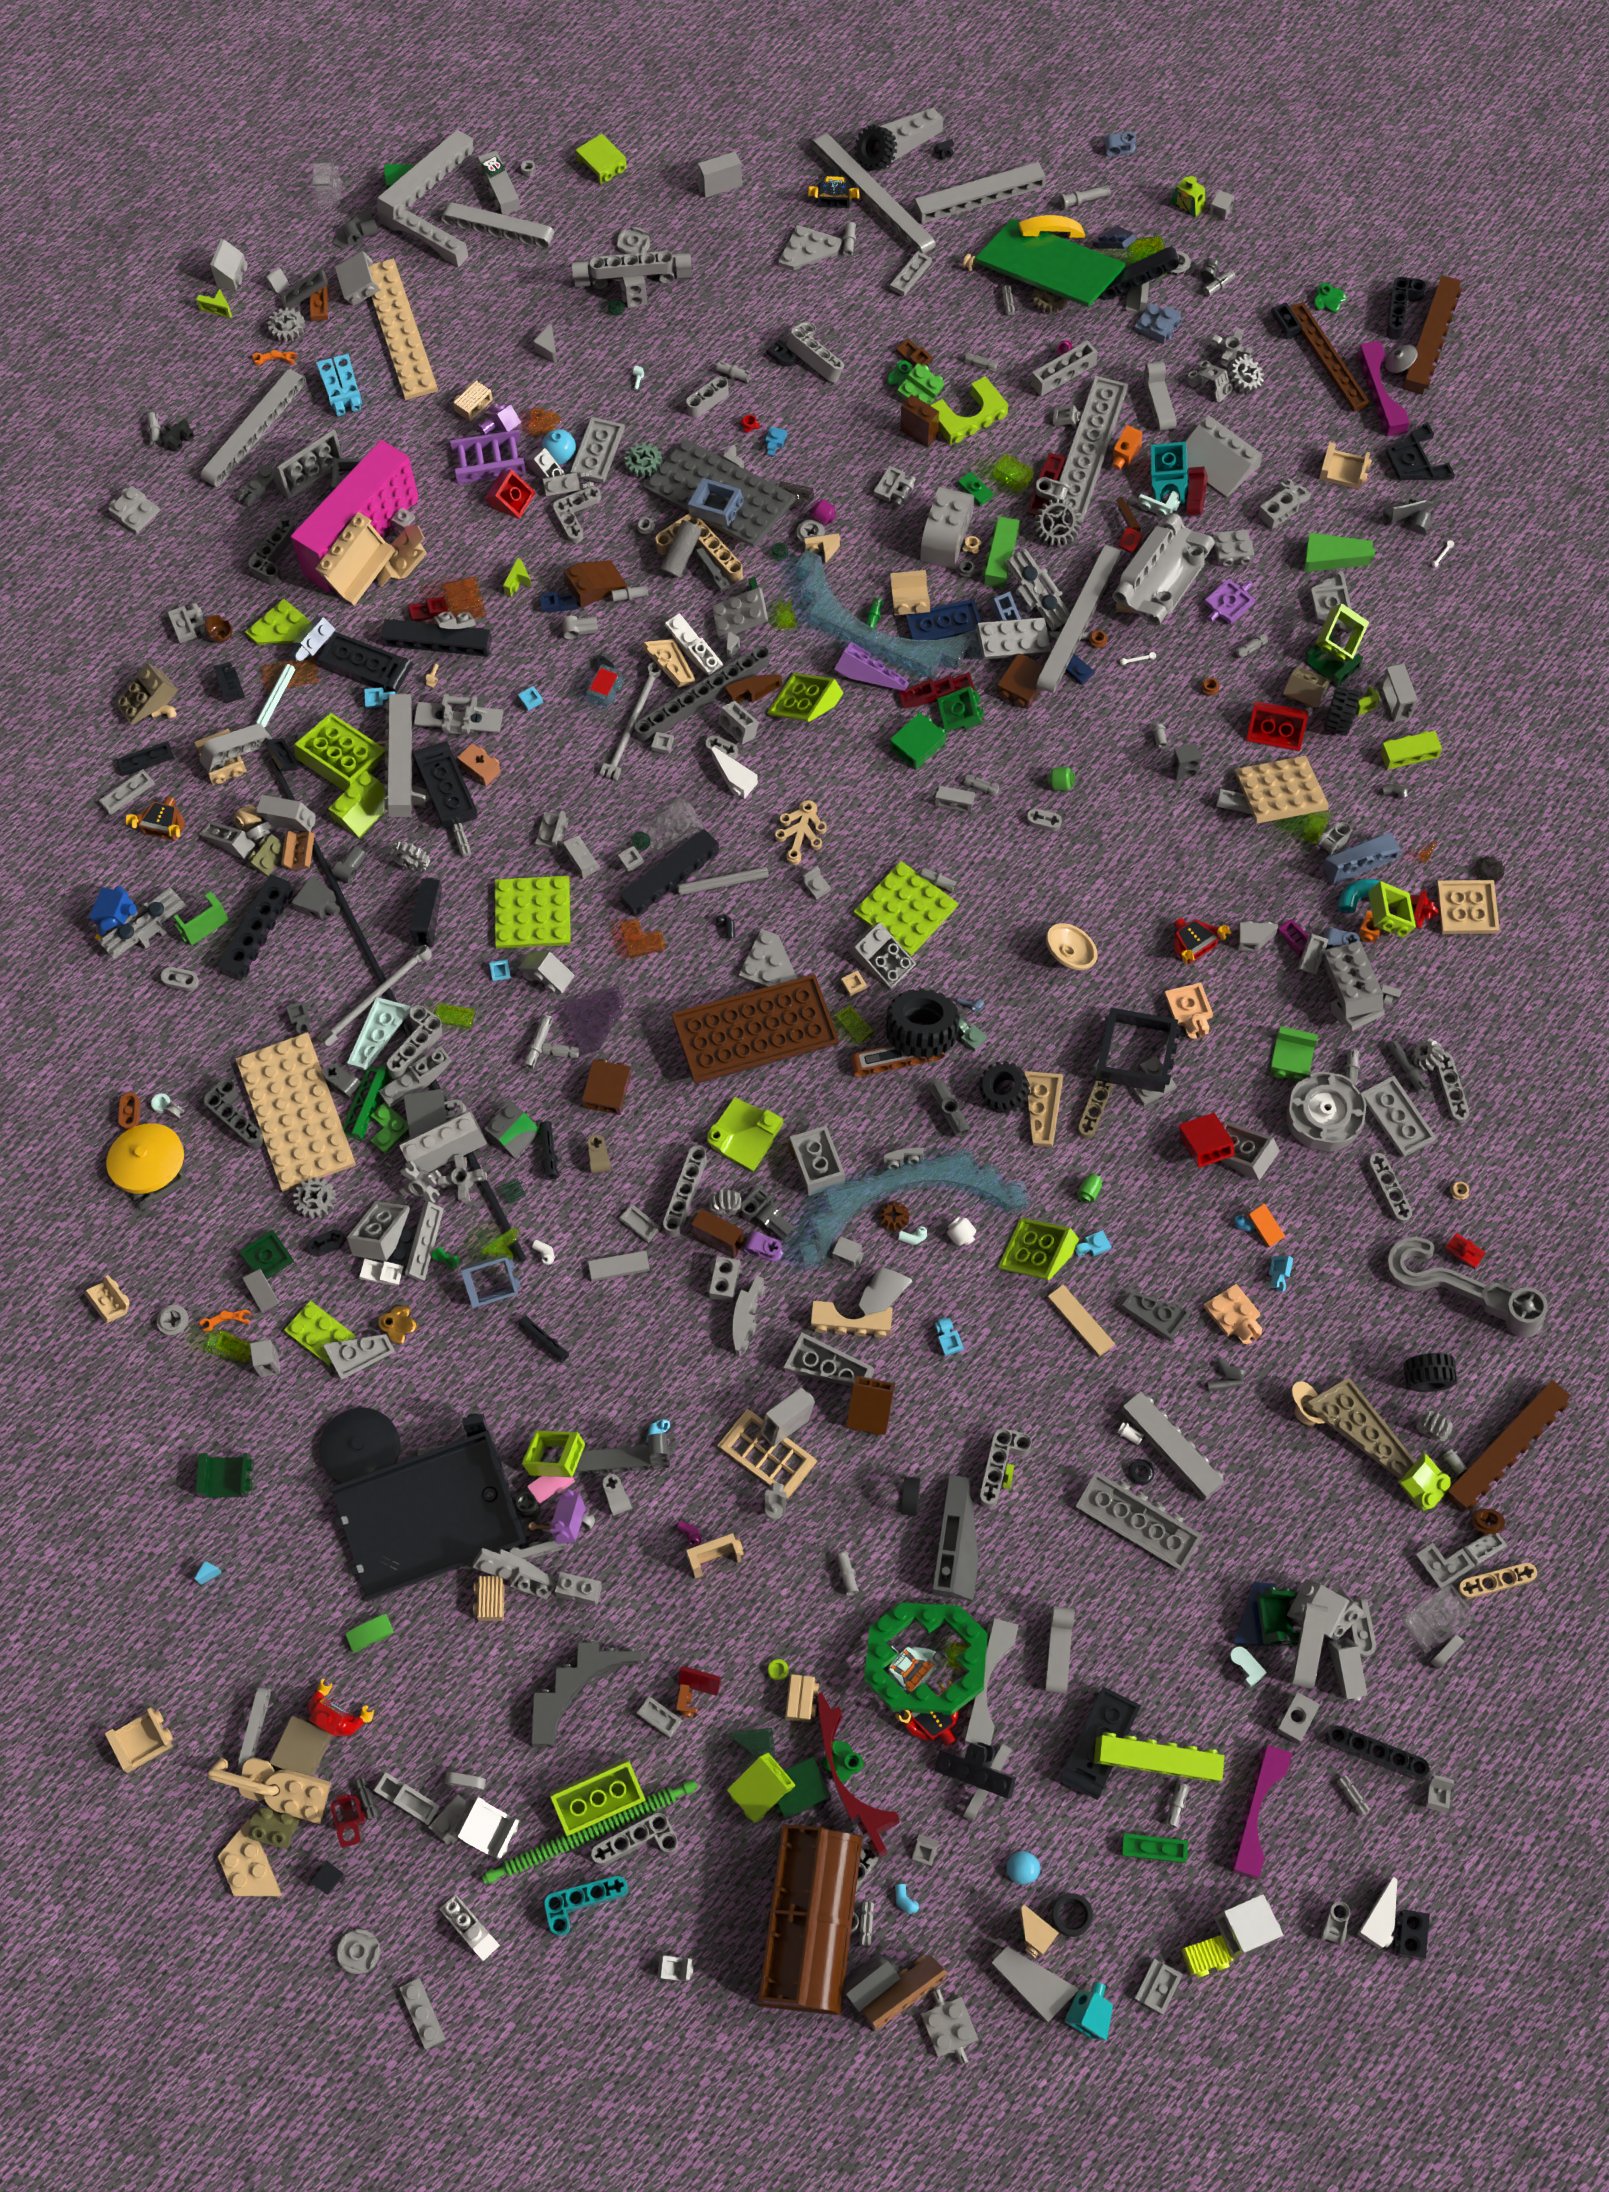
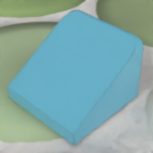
M508 959L489 962L492 981L511 978Z
M205 1561L194 1578L198 1584L202 1585L222 1572L218 1567Z

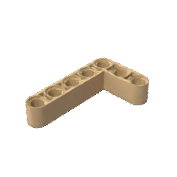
M690 513L656 536L658 553L666 555L682 520L695 524L702 529V533L696 542L698 548H703L706 553L710 554L714 565L719 567L720 571L729 581L735 583L743 578L741 562L700 518L691 516Z

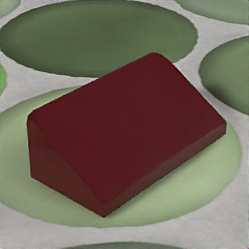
M684 1666L680 1668L678 1685H689L690 1689L715 1696L718 1695L722 1683L720 1676Z

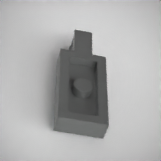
M703 548L697 549L695 561L712 585H715L720 593L729 589L730 584L727 578L722 577L719 567L714 565L710 554L706 553Z

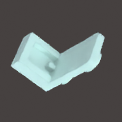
M1173 491L1166 504L1140 494L1137 506L1142 510L1154 512L1159 517L1167 518L1170 513L1177 511L1180 505V501H1178L1179 493Z

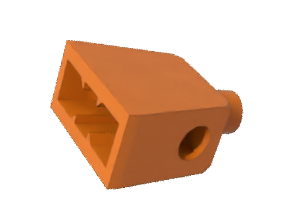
M1126 425L1113 450L1114 461L1111 466L1114 469L1121 470L1123 465L1126 467L1130 466L1142 447V431Z

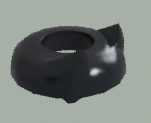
M1140 1459L1130 1463L1128 1475L1133 1483L1147 1485L1154 1478L1155 1472L1151 1462ZM1140 1466L1145 1467L1147 1475L1139 1477L1136 1474V1468Z

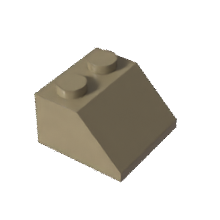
M1298 666L1291 674L1283 694L1287 695L1286 697L1290 700L1303 702V705L1306 707L1317 708L1331 680Z

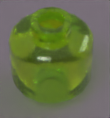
M954 1642L950 1648L946 1649L945 1654L948 1659L945 1658V1660L948 1661L950 1668L965 1671L956 1662V1657L969 1648L966 1643Z

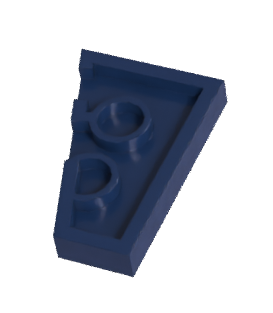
M1116 225L1107 233L1100 234L1093 244L1096 249H1125L1136 241L1134 233Z
M1254 1582L1233 1644L1275 1646L1263 1644L1256 1595L1265 1592V1588L1275 1587V1583Z

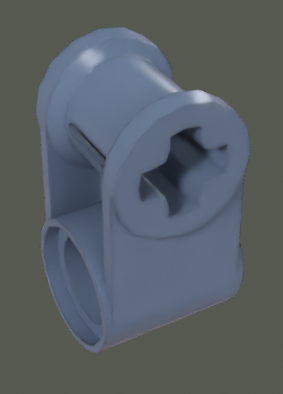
M1127 131L1105 136L1104 144L1107 155L1111 157L1133 153L1135 151V133Z
M1327 928L1324 931L1323 938L1329 939L1326 949L1360 942L1359 936L1354 932L1335 928Z

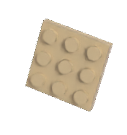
M1494 880L1437 881L1442 934H1498L1500 929Z

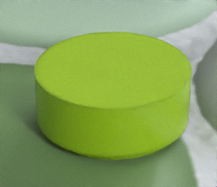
M781 1659L771 1661L768 1665L769 1677L775 1681L784 1680L788 1675L787 1663Z

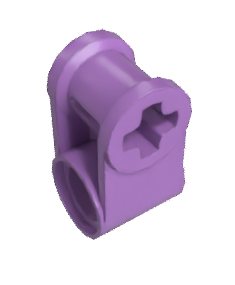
M751 1231L743 1249L750 1255L772 1262L780 1260L783 1254L779 1240L756 1231Z

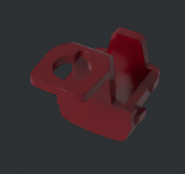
M348 1794L336 1797L330 1807L334 1820L332 1821L333 1827L337 1831V1837L342 1848L361 1842L358 1826L366 1822L365 1813L361 1811L359 1799L357 1796H350ZM352 1800H355L358 1817L354 1815ZM336 1805H341L344 1817L342 1822H339L337 1818ZM347 1829H353L355 1832V1836L351 1841L343 1839V1832Z

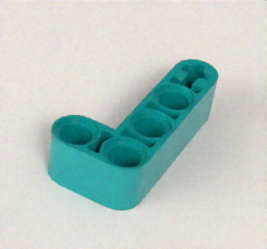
M614 1876L549 1894L545 1899V1909L552 1933L558 1937H563L569 1933L570 1921L568 1912L625 1897L628 1892L626 1880L623 1877ZM617 1882L624 1885L620 1889L621 1892L617 1893L615 1889L609 1890L611 1895L608 1896L605 1885L608 1884L609 1889L616 1887ZM598 1887L602 1888V1896L596 1899L593 1898L592 1891ZM575 1893L582 1895V1899L578 1904L571 1903V1896ZM553 1899L561 1901L560 1907L556 1910L550 1909V1902ZM563 1920L565 1921L564 1930L560 1932L555 1931V1923Z

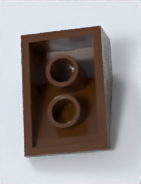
M611 560L578 563L564 569V583L577 600L580 608L610 596L612 590L615 591L628 587Z

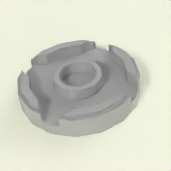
M630 227L628 230H623L617 238L618 249L623 254L645 253L650 246L648 233L638 227Z
M356 1929L342 1937L336 1954L344 1970L351 1974L360 1975L369 1972L375 1967L379 1960L381 1949L379 1941L372 1933L367 1930Z

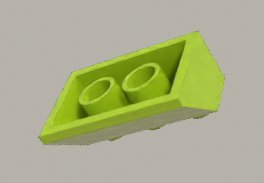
M364 771L328 809L334 821L360 838L386 811L384 800L388 799V796H385V787L367 771Z

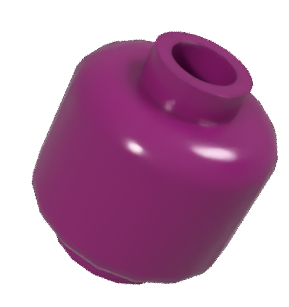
M824 499L816 500L810 510V513H812L811 518L823 526L828 522L831 524L836 517L834 513L835 506Z

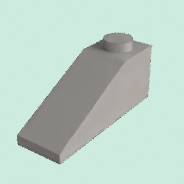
M209 821L199 834L228 853L244 859L255 846L243 830Z

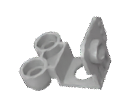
M1207 360L1199 363V372L1191 371L1188 373V385L1192 387L1199 384L1204 385L1208 380L1214 381L1216 387L1214 394L1217 402H1221L1232 392L1233 385L1230 382L1231 379L1228 378L1227 371L1211 365Z

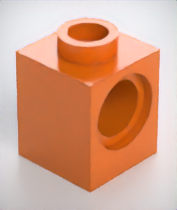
M1367 910L1358 936L1364 942L1375 943L1381 929L1374 926L1372 912Z

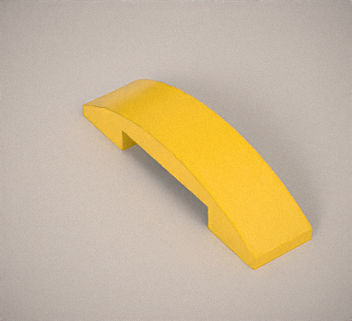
M1037 216L1026 219L1018 224L1022 236L1038 237L1040 231L1067 232L1070 238H1085L1081 224L1063 216Z

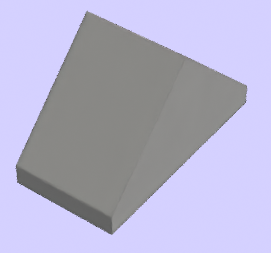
M548 325L534 340L535 352L551 362L557 363L552 325Z

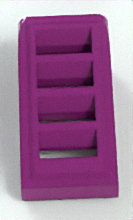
M1291 919L1279 926L1277 931L1301 959L1309 935ZM1293 927V930L1290 931L1289 933H1286V932H1285V931H1287V930H1289L1290 928Z

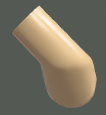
M165 705L151 715L154 718L167 714V717L171 719L176 717L177 714L173 706Z

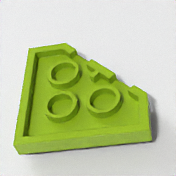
M283 599L246 630L245 634L257 645L276 643V645L293 643L311 621L288 601Z

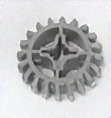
M1057 498L1055 504H1053L1052 500H1049L1050 506L1044 503L1043 508L1045 510L1039 508L1038 512L1041 515H1035V519L1039 520L1034 522V525L1038 527L1036 533H1040L1039 538L1045 537L1044 543H1048L1051 540V546L1057 542L1058 547L1061 546L1060 542H1064V545H1067V539L1073 542L1072 535L1078 537L1077 531L1081 530V526L1078 524L1082 523V519H1077L1081 516V513H1075L1078 508L1076 506L1071 508L1072 502L1066 505V499L1059 503ZM1056 510H1062V511H1061L1059 514H1057V515H1054V514L1051 513V512L1056 511ZM1067 514L1073 519L1072 527H1069L1065 522ZM1045 518L1052 524L1049 532L1044 528ZM1061 520V524L1055 526V521ZM1058 531L1066 532L1063 535H1055Z

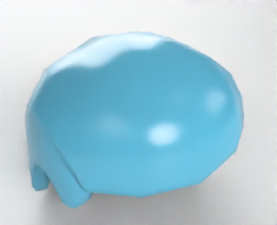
M1019 1851L1010 1856L1006 1863V1872L1013 1882L1025 1885L1034 1882L1039 1876L1040 1862L1035 1855L1027 1851Z

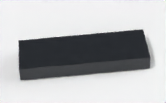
M167 741L116 760L122 776H126L174 759V755Z

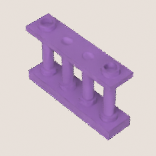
M519 430L451 440L452 452L458 453L460 468L455 469L458 484L497 478L501 472L510 469L516 474L526 473L524 458H518L516 443L521 442ZM509 444L511 460L501 461L499 446ZM492 447L494 462L484 464L482 448ZM475 450L477 465L467 467L464 451Z

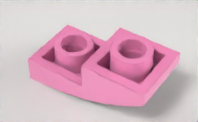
M541 1476L527 1487L541 1504L555 1492H562L574 1483L575 1480L573 1477Z

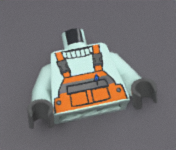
M892 1646L890 1648L897 1654V1659L888 1668V1675L908 1695L921 1685L936 1669L934 1662L943 1667L944 1664L940 1660L942 1658L948 1659L943 1651L936 1652L920 1647H906L902 1653H899Z

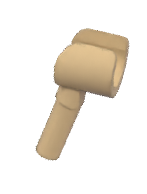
M434 664L431 673L426 675V684L434 687L438 682V678L434 677L439 666L438 664Z

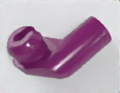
M680 1521L677 1531L687 1534L688 1543L691 1547L699 1546L702 1539L699 1529Z

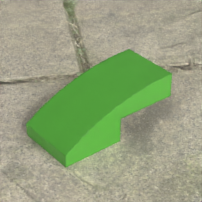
M383 1614L345 1634L352 1651L358 1652L372 1643L380 1642L393 1634L394 1631L387 1614Z

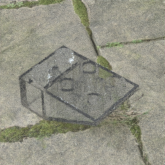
M680 797L639 827L638 831L651 856L655 858L681 847L703 830L704 827L691 803Z

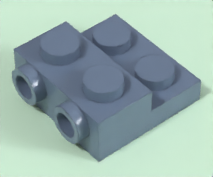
M1150 303L1134 326V331L1164 344L1167 339H1171L1175 327L1178 328L1182 322V318H1180L1181 312L1168 306L1162 309Z

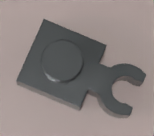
M301 1001L286 1006L292 1025H296L298 1035L302 1034L301 1029L303 1027H306L311 1032V1026L307 1022L311 1019L305 1002Z

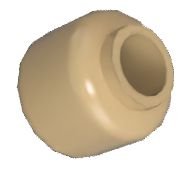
M248 804L235 812L234 822L240 830L250 831L261 824L262 816L256 812L258 807Z

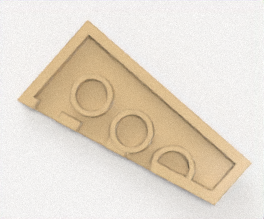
M1025 1071V1076L1030 1085L1028 1104L1033 1145L1053 1148L1063 1074Z

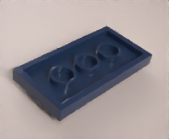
M974 599L932 607L930 612L905 614L913 646L976 634V625L981 623Z

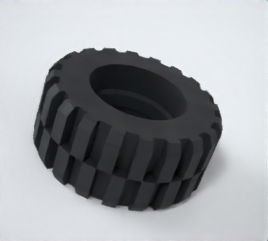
M919 988V990L911 989L907 993L902 992L891 1001L887 1008L886 1037L893 1047L895 1046L897 1051L900 1053L904 1052L909 1057L912 1055L915 1058L925 1057L927 1059L932 1056H940L942 1052L946 1053L956 1043L960 1018L958 1008L949 997L946 998L943 993H936L935 990L930 989L927 991ZM921 1021L930 1023L932 1025H918L913 1022Z

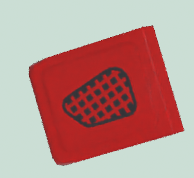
M1127 527L1118 543V547L1133 554L1142 542L1143 535Z

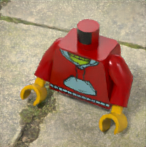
M325 1679L320 1681L317 1691L307 1703V1711L311 1715L309 1721L334 1736H351L364 1725V1722H371L374 1710L367 1712L368 1706L365 1705L362 1707L360 1717H356L324 1697L328 1695L332 1687V1683L330 1686L323 1684Z

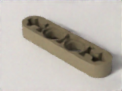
M1096 1080L1079 1124L1078 1133L1081 1137L1088 1139L1094 1136L1114 1085L1113 1083L1107 1082L1104 1088L1102 1087L1103 1081ZM1097 1092H1102L1105 1098L1097 1100L1094 1095ZM1093 1108L1099 1114L1096 1117H1092L1088 1114V1111ZM1088 1121H1090V1130L1086 1133L1084 1128L1087 1126Z

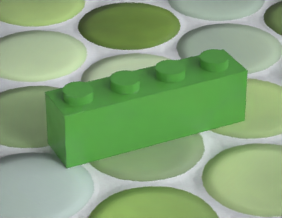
M999 516L998 522L994 523L992 533L995 535L994 538H990L989 543L991 552H987L985 561L988 565L987 567L984 566L982 577H985V585L1006 587L1010 569L1005 561L1013 556L1020 520Z

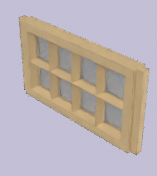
M746 1409L718 1444V1447L770 1487L771 1483L783 1484V1492H786V1498L788 1499L817 1463V1460L787 1437L773 1447L760 1433L764 1420L751 1410Z

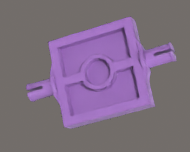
M1230 579L1226 580L1205 599L1204 604L1213 611L1207 616V620L1213 622L1219 616L1230 625L1255 603V599L1247 592L1253 586V583L1247 580L1240 586Z

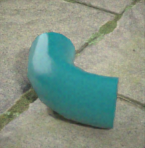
M1360 879L1349 884L1341 893L1337 910L1343 913H1354L1358 901L1369 897L1368 891L1380 880Z

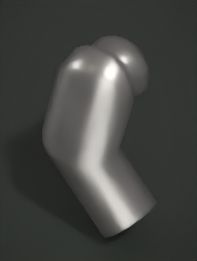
M1398 784L1381 786L1382 795L1398 793L1399 799L1408 797V789Z

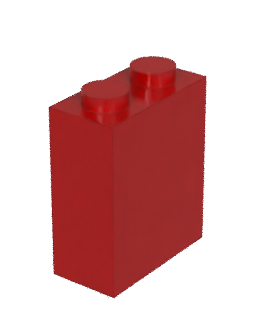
M1215 1112L1179 1124L1180 1139L1198 1168L1234 1156V1142Z

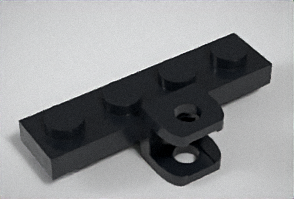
M983 1742L971 1743L967 1747L965 1757L944 1749L939 1750L935 1771L1006 1799L1012 1797L1016 1777L991 1768L995 1756L993 1746Z

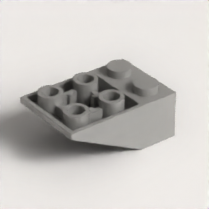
M880 922L871 925L847 949L857 962L890 989L916 965L914 960Z

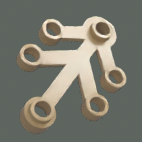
M803 801L799 806V810L791 814L784 813L780 816V823L783 826H788L791 824V821L802 817L799 823L786 830L779 829L775 832V838L779 842H783L787 837L797 833L793 847L786 855L787 862L791 865H797L801 861V853L799 851L804 834L810 841L812 849L819 850L822 847V840L814 835L808 825L810 818L816 826L818 834H824L827 830L826 823L820 821L816 815L817 805L813 801ZM823 826L824 829L820 830L818 827ZM814 842H819L820 844H819V845H814L813 843H814Z

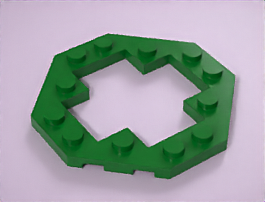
M901 1602L869 1627L864 1682L891 1711L912 1710L913 1713L930 1714V1712H943V1715H953L984 1690L988 1633L961 1606ZM914 1621L928 1634L945 1622L969 1646L968 1649L956 1657V1662L967 1674L939 1696L924 1682L907 1695L883 1669L897 1659V1654L886 1642Z

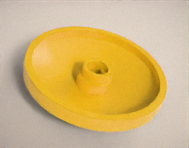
M156 1123L141 1124L125 1131L112 1144L106 1160L107 1171L112 1181L120 1189L134 1194L150 1193L167 1185L178 1174L184 1160V1148L177 1134L169 1127Z

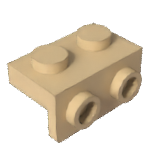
M109 1275L104 1277L102 1283L86 1290V1297L106 1324L127 1314L130 1304L129 1299L126 1295L122 1294L117 1282L112 1280Z

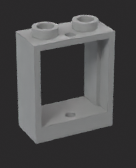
M1393 664L1386 668L1381 689L1393 721L1398 722L1412 718L1418 699L1405 664Z

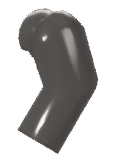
M1225 1358L1216 1363L1228 1379L1239 1380L1246 1375L1244 1367L1230 1366Z

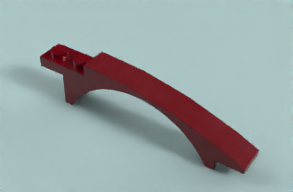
M821 1692L818 1694L819 1716L825 1752L836 1790L851 1823L854 1824L860 1821L857 1824L861 1833L868 1835L870 1839L867 1842L873 1854L877 1852L879 1858L887 1855V1849L879 1834L899 1824V1816L894 1811L876 1809L861 1802L840 1781L833 1765L832 1749L837 1728L843 1719L842 1711L839 1706L831 1710Z

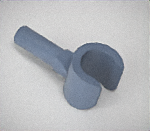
M960 998L957 999V1003L971 1007L976 1013H979L984 1008V1002L979 998L974 1002Z

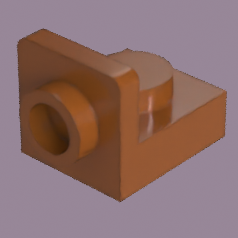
M680 1685L676 1710L681 1712L680 1716L693 1718V1715H698V1709L687 1707V1704H691L693 1696L689 1685Z

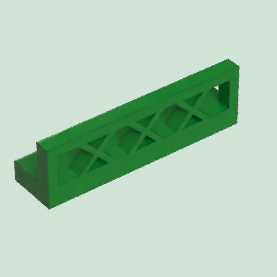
M382 1065L378 1069L369 1067L365 1072L343 1125L346 1137L360 1141L363 1140L372 1118L371 1115L374 1113L381 1097L379 1090L385 1087L389 1077L387 1067ZM371 1072L376 1074L372 1084L368 1080ZM370 1089L366 1100L363 1101L361 1097L362 1092ZM363 1105L359 1117L356 1118L354 1114L355 1109ZM356 1122L352 1133L346 1132L348 1126Z

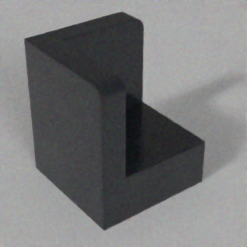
M327 1861L311 1883L326 1895H329L337 1883H342L347 1876Z

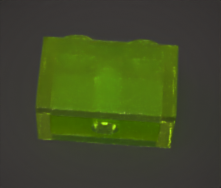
M1005 453L993 466L992 477L1021 494L1033 480L1034 470L1030 466L1018 461L1015 457Z

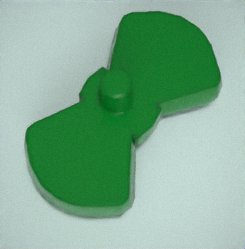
M441 1246L433 1250L432 1258L434 1261L445 1263L450 1270L458 1267L459 1258L457 1255L451 1256L445 1253Z

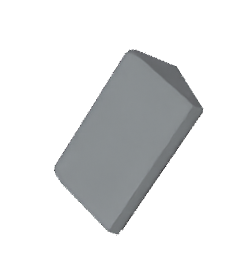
M260 1268L242 1277L261 1312L279 1304Z

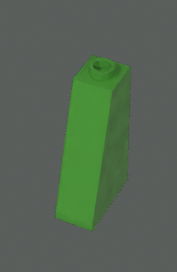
M1309 533L1304 572L1369 565L1370 559H1374L1375 548H1372L1373 541Z

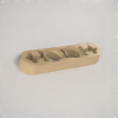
M1523 1563L1467 1578L1459 1584L1458 1592L1463 1598L1471 1599L1527 1584L1536 1578L1537 1569L1530 1563ZM1524 1568H1526L1527 1571L1532 1572V1574L1529 1575V1578L1527 1577V1575L1520 1576L1519 1578L1517 1577V1574L1522 1573L1524 1571ZM1502 1574H1510L1513 1578L1512 1583L1507 1584L1503 1582ZM1485 1578L1490 1579L1493 1582V1588H1485L1482 1585V1580ZM1466 1584L1469 1587L1478 1584V1588H1474L1471 1594L1463 1590Z

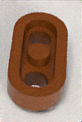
M132 1092L125 1093L120 1098L118 1121L124 1130H129L139 1125L141 1102L138 1096ZM130 1102H134L132 1106H128ZM128 1120H133L132 1123L127 1124Z

